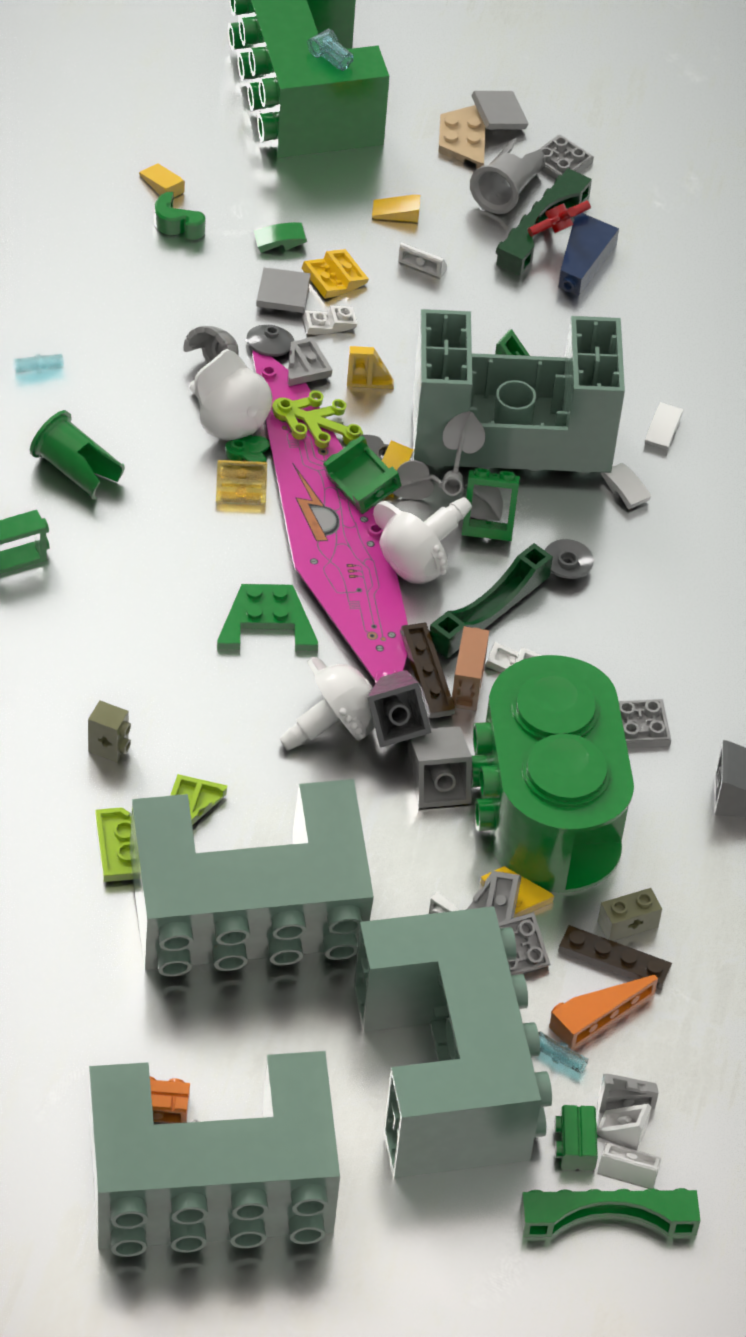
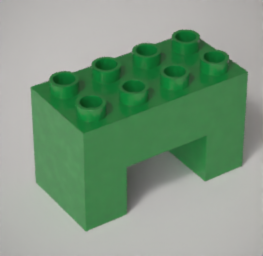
M230 0L232 14L239 15L238 22L229 23L228 26L230 46L232 50L242 49V52L238 53L240 77L242 80H252V83H248L251 110H262V113L258 114L261 141H272L277 158L384 145L390 76L379 45L352 48L356 0Z

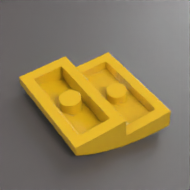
M346 249L326 251L323 259L304 261L301 268L304 273H311V282L324 298H331L353 291L368 283L369 280Z

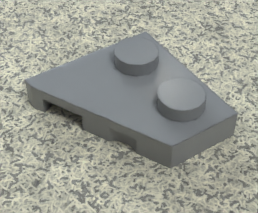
M313 337L291 342L288 368L289 386L332 376L333 369Z
M492 871L486 879L483 888L478 890L472 898L473 901L467 909L494 906L498 922L513 919L521 876Z
M603 1074L597 1102L599 1113L605 1112V1110L649 1104L651 1109L655 1108L659 1094L657 1083L613 1074Z

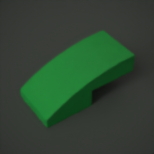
M301 222L274 224L254 230L256 243L261 253L282 244L285 250L307 242Z

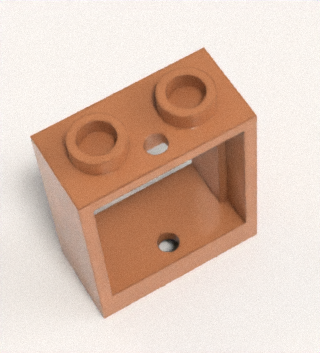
M465 626L463 628L452 692L455 708L477 711L486 662L489 630Z

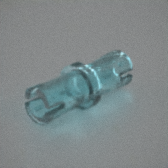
M34 354L33 357L15 358L12 361L14 373L30 371L42 373L43 370L64 367L62 354L42 356Z
M538 1032L541 1052L550 1056L556 1064L560 1062L580 1075L583 1073L589 1059L573 1051L568 1047L567 1043H560L543 1032Z

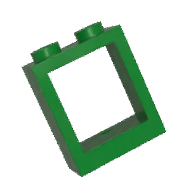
M476 468L475 471H469L466 498L471 505L474 484L512 489L508 523L470 519V510L463 519L462 535L512 541L520 476H515L514 473L502 471L500 474L490 473L489 470L484 468Z
M37 509L0 520V545L34 535L33 542L0 551V574L47 561V550L50 549L46 533H49V526L47 520L41 518Z

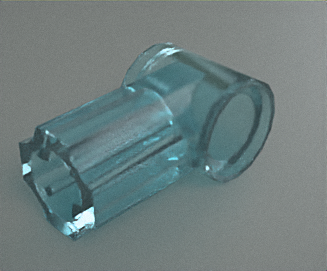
M326 29L308 39L307 43L311 54L317 58L323 56L337 69L344 71L353 62L354 55L338 43V38L331 29Z

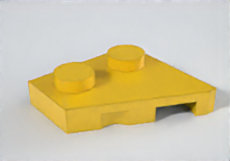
M349 346L347 387L394 389V379L374 347Z

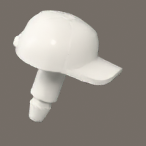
M229 349L223 350L211 362L200 369L195 376V380L189 385L190 391L198 398L200 404V422L202 427L208 434L222 440H235L253 434L263 425L271 410L273 396L271 388L264 377L249 369L243 360Z
M462 497L450 503L447 508L441 507L423 522L417 516L403 512L386 501L379 502L374 508L373 515L376 524L383 530L379 544L386 561L400 577L413 584H425L436 579L439 575H445L448 569V559L440 541L458 527V522L463 520L471 510V503L467 498Z
M310 658L307 663L314 673L316 684L324 699L296 719L298 723L289 727L279 740L283 746L290 750L302 745L308 738L313 740L339 720L342 721L356 740L360 741L375 729L367 700V695L373 688L369 681L358 670L348 664H336L327 667L319 658Z

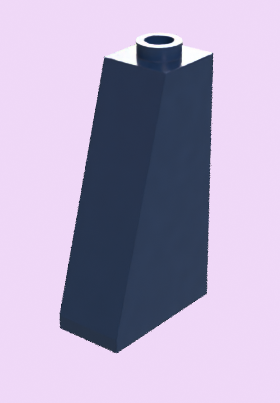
M584 213L574 217V225H572L558 284L559 288L578 296L616 247L619 228Z

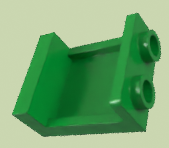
M363 436L350 441L345 448L337 454L331 455L323 463L326 476L361 514L367 512L402 486L399 473L393 466L388 468L368 447L367 441Z

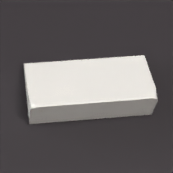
M404 243L400 244L398 262L439 278L442 277L447 269V264L443 258Z
M607 1142L601 1156L598 1173L646 1188H653L662 1158Z

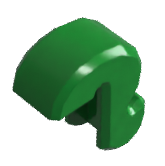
M166 192L156 199L154 219L155 226L160 232L167 235L185 233V238L190 240L200 239L205 235L206 218L202 212L173 208L174 192Z

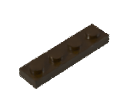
M427 623L403 625L400 633L415 678L419 682L428 717L436 718L454 715L456 709Z
M568 925L558 949L560 953L633 980L655 975L658 978L656 988L660 990L663 989L672 963L571 925Z

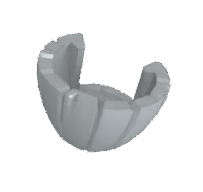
M215 326L196 327L189 332L184 340L183 351L189 352L201 348L207 363L211 362L226 349L239 355V348L235 338L227 331Z

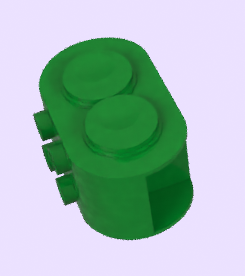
M542 655L516 662L505 669L495 680L489 694L486 722L473 724L475 755H471L472 788L480 787L482 797L475 801L476 827L478 831H490L493 853L501 867H507L549 892L568 893L588 889L608 878L619 864L628 807L634 792L633 775L617 692L614 684L605 673L597 667L576 658Z

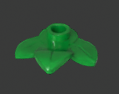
M252 434L240 439L231 440L225 445L226 456L236 462L246 460L249 463L255 464L266 463L267 459L263 452L270 448V442L265 437L252 436Z

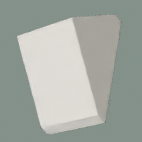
M649 1104L605 1110L597 1129V1135L637 1151L647 1129L651 1106Z

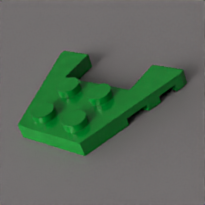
M241 584L217 639V650H240V629L294 630L295 651H318V640L293 585Z

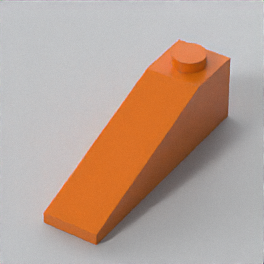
M655 975L573 997L566 1003L561 1002L551 1011L549 1028L572 1050L654 995L658 978Z

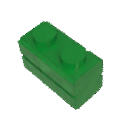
M563 1105L560 1116H555L554 1132L560 1133V1141L555 1142V1158H560L562 1170L579 1169L593 1171L596 1168L598 1159L596 1108L594 1106L581 1105L578 1107L577 1105Z

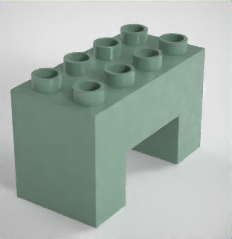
M421 309L413 386V460L433 467L454 466L457 449H448L444 445L443 431L452 418L470 411L474 413L485 430V442L482 448L475 453L469 454L462 451L459 466L484 469L510 468L528 469L531 471L558 470L577 471L580 473H611L625 394L621 318L571 316L565 357L472 353L471 311Z
M354 779L299 784L293 844L196 853L188 794L132 799L130 857L145 970L158 969V972L164 976H178L189 972L192 965L214 963L215 968L219 970L231 971L244 967L248 960L270 958V962L273 964L290 965L300 961L303 958V954L325 952L326 957L333 960L347 959L357 954L360 922L370 921L374 896Z
M494 906L360 922L354 988L363 1031L430 1024L438 1058L437 1062L391 1067L384 1131L394 1178L530 1161L534 1138L546 1136L547 1126L544 1107L552 1105L551 1082L547 1071L534 1072L532 1057H539L540 1055L539 1033L535 1022H522L520 1009L528 1007L527 984L523 974L511 975L508 962L515 961L517 955L515 935L512 927L499 928Z
M326 1051L267 1055L262 1118L154 1125L149 1062L89 1066L90 1137L98 1249H111L115 1255L130 1257L146 1251L147 1246L171 1244L172 1249L175 1251L195 1252L204 1248L207 1242L230 1240L231 1244L235 1247L253 1248L263 1244L266 1238L290 1236V1240L294 1243L311 1244L322 1240L326 1233H334L340 1170Z

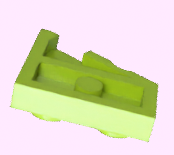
M177 774L170 796L188 794L193 825L226 796L228 785Z

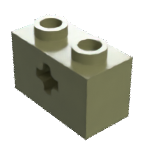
M99 700L88 718V752L114 762H118L121 755L128 752L131 745V739H129L131 723H129L128 710Z
M652 888L601 902L598 923L606 939L616 941L658 928L662 907Z

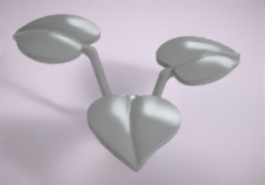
M468 411L455 416L444 428V445L448 449H457L454 469L444 475L443 481L435 475H429V468L423 462L410 460L404 462L397 469L402 486L394 491L393 494L412 500L427 498L434 491V484L431 481L434 480L439 484L440 488H443L447 495L456 496L460 492H464L461 498H466L467 491L465 490L468 484L463 485V476L458 472L461 452L475 453L482 448L485 442V430L473 412ZM474 484L470 517L500 521L503 512V499L499 488Z

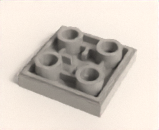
M474 91L471 97L486 129L515 130L527 128L529 123L513 91Z
M560 134L540 148L545 156V165L542 171L554 179L558 175H562L568 168L580 173L592 164L594 156Z
M264 267L256 307L304 313L311 273Z
M663 699L619 701L627 748L671 745V735Z
M534 913L498 922L499 928L512 927L515 935L516 960L508 962L511 975L525 974L551 965Z

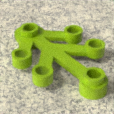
M311 391L309 397L294 401L288 398H278L272 404L274 416L279 420L287 422L295 439H304L308 427L315 439V445L319 448H327L331 439L330 435L322 432L320 427L343 435L342 440L346 445L350 441L359 438L360 435H363L361 427L357 424L345 426L325 418L333 415L341 416L345 413L347 405L341 399H335L332 405L311 411L302 410V408L309 406L319 407L322 405L324 396L320 391ZM296 418L303 420L305 424L298 423Z

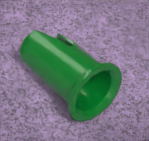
M59 411L51 416L37 431L29 448L30 454L35 458L43 456L90 495L92 499L97 500L95 492L100 481L95 474L118 482L124 473L125 465L121 464L71 422L72 417L68 411Z

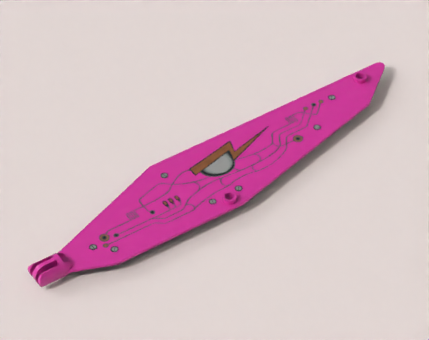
M254 350L252 351L256 373L264 377L271 388L272 404L278 398H288L294 401L309 397L311 391L307 383L289 386L288 369L271 356H265ZM271 405V410L265 422L294 568L376 684L380 677L403 671L407 651L400 630L403 625H408L397 573L386 561L380 548L379 541L383 530L375 522L373 515L375 506L361 514L326 476L323 463L331 455L337 454L343 449L333 431L320 427L322 432L328 433L331 437L327 448H319L315 445V439L308 427L304 439H295L287 422L279 420L274 416ZM309 406L302 408V410L311 411L320 407ZM296 418L298 423L305 424L303 420Z

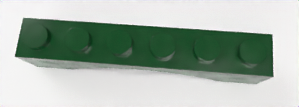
M569 168L562 175H558L554 185L545 190L541 200L533 204L531 211L527 215H523L519 225L511 229L507 239L498 244L496 248V265L521 276L533 261L534 236L531 237L527 228L548 219L545 212L564 203L566 209L586 201L590 196L592 179Z
M533 543L515 558L502 577L481 597L463 608L445 612L430 624L429 632L436 651L445 658L450 657L460 649L464 626L484 630L548 579L551 573L553 556Z

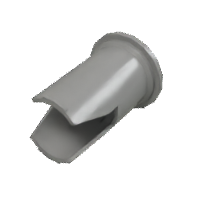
M517 139L509 141L507 146L489 165L481 166L473 172L470 179V191L474 200L480 207L491 213L503 214L512 210L519 199V193L540 170L542 171L545 165V156L542 149L525 154L521 159L515 154L510 153ZM506 179L510 187L503 184L502 182Z

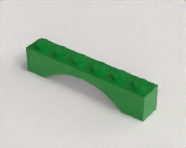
M650 1188L644 1191H630L628 1189H618L616 1191H601L598 1189L571 1191L563 1189L557 1192H543L541 1190H531L522 1193L520 1204L522 1238L553 1237L560 1230L575 1222L602 1216L626 1217L638 1220L655 1227L667 1236H697L701 1222L697 1190H687L685 1188H677L675 1190Z

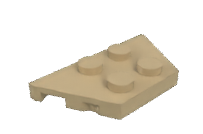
M473 105L440 114L438 152L452 156L463 163L467 159L476 163V168L478 169L484 166L485 125L476 106Z

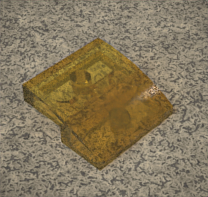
M218 460L216 503L266 505L267 462Z

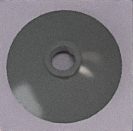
M259 325L249 330L246 341L248 346L255 352L275 357L288 354L290 344L294 341V338L290 332L279 326Z
M560 539L550 543L545 548V551L553 556L550 571L559 577L568 579L580 578L588 574L593 567L594 558L591 551L578 541Z

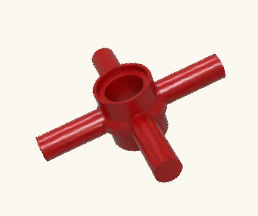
M586 200L566 209L563 203L546 211L545 214L548 219L527 228V231L531 237L550 228L553 229L554 233H557L574 225L571 218L591 209V205Z

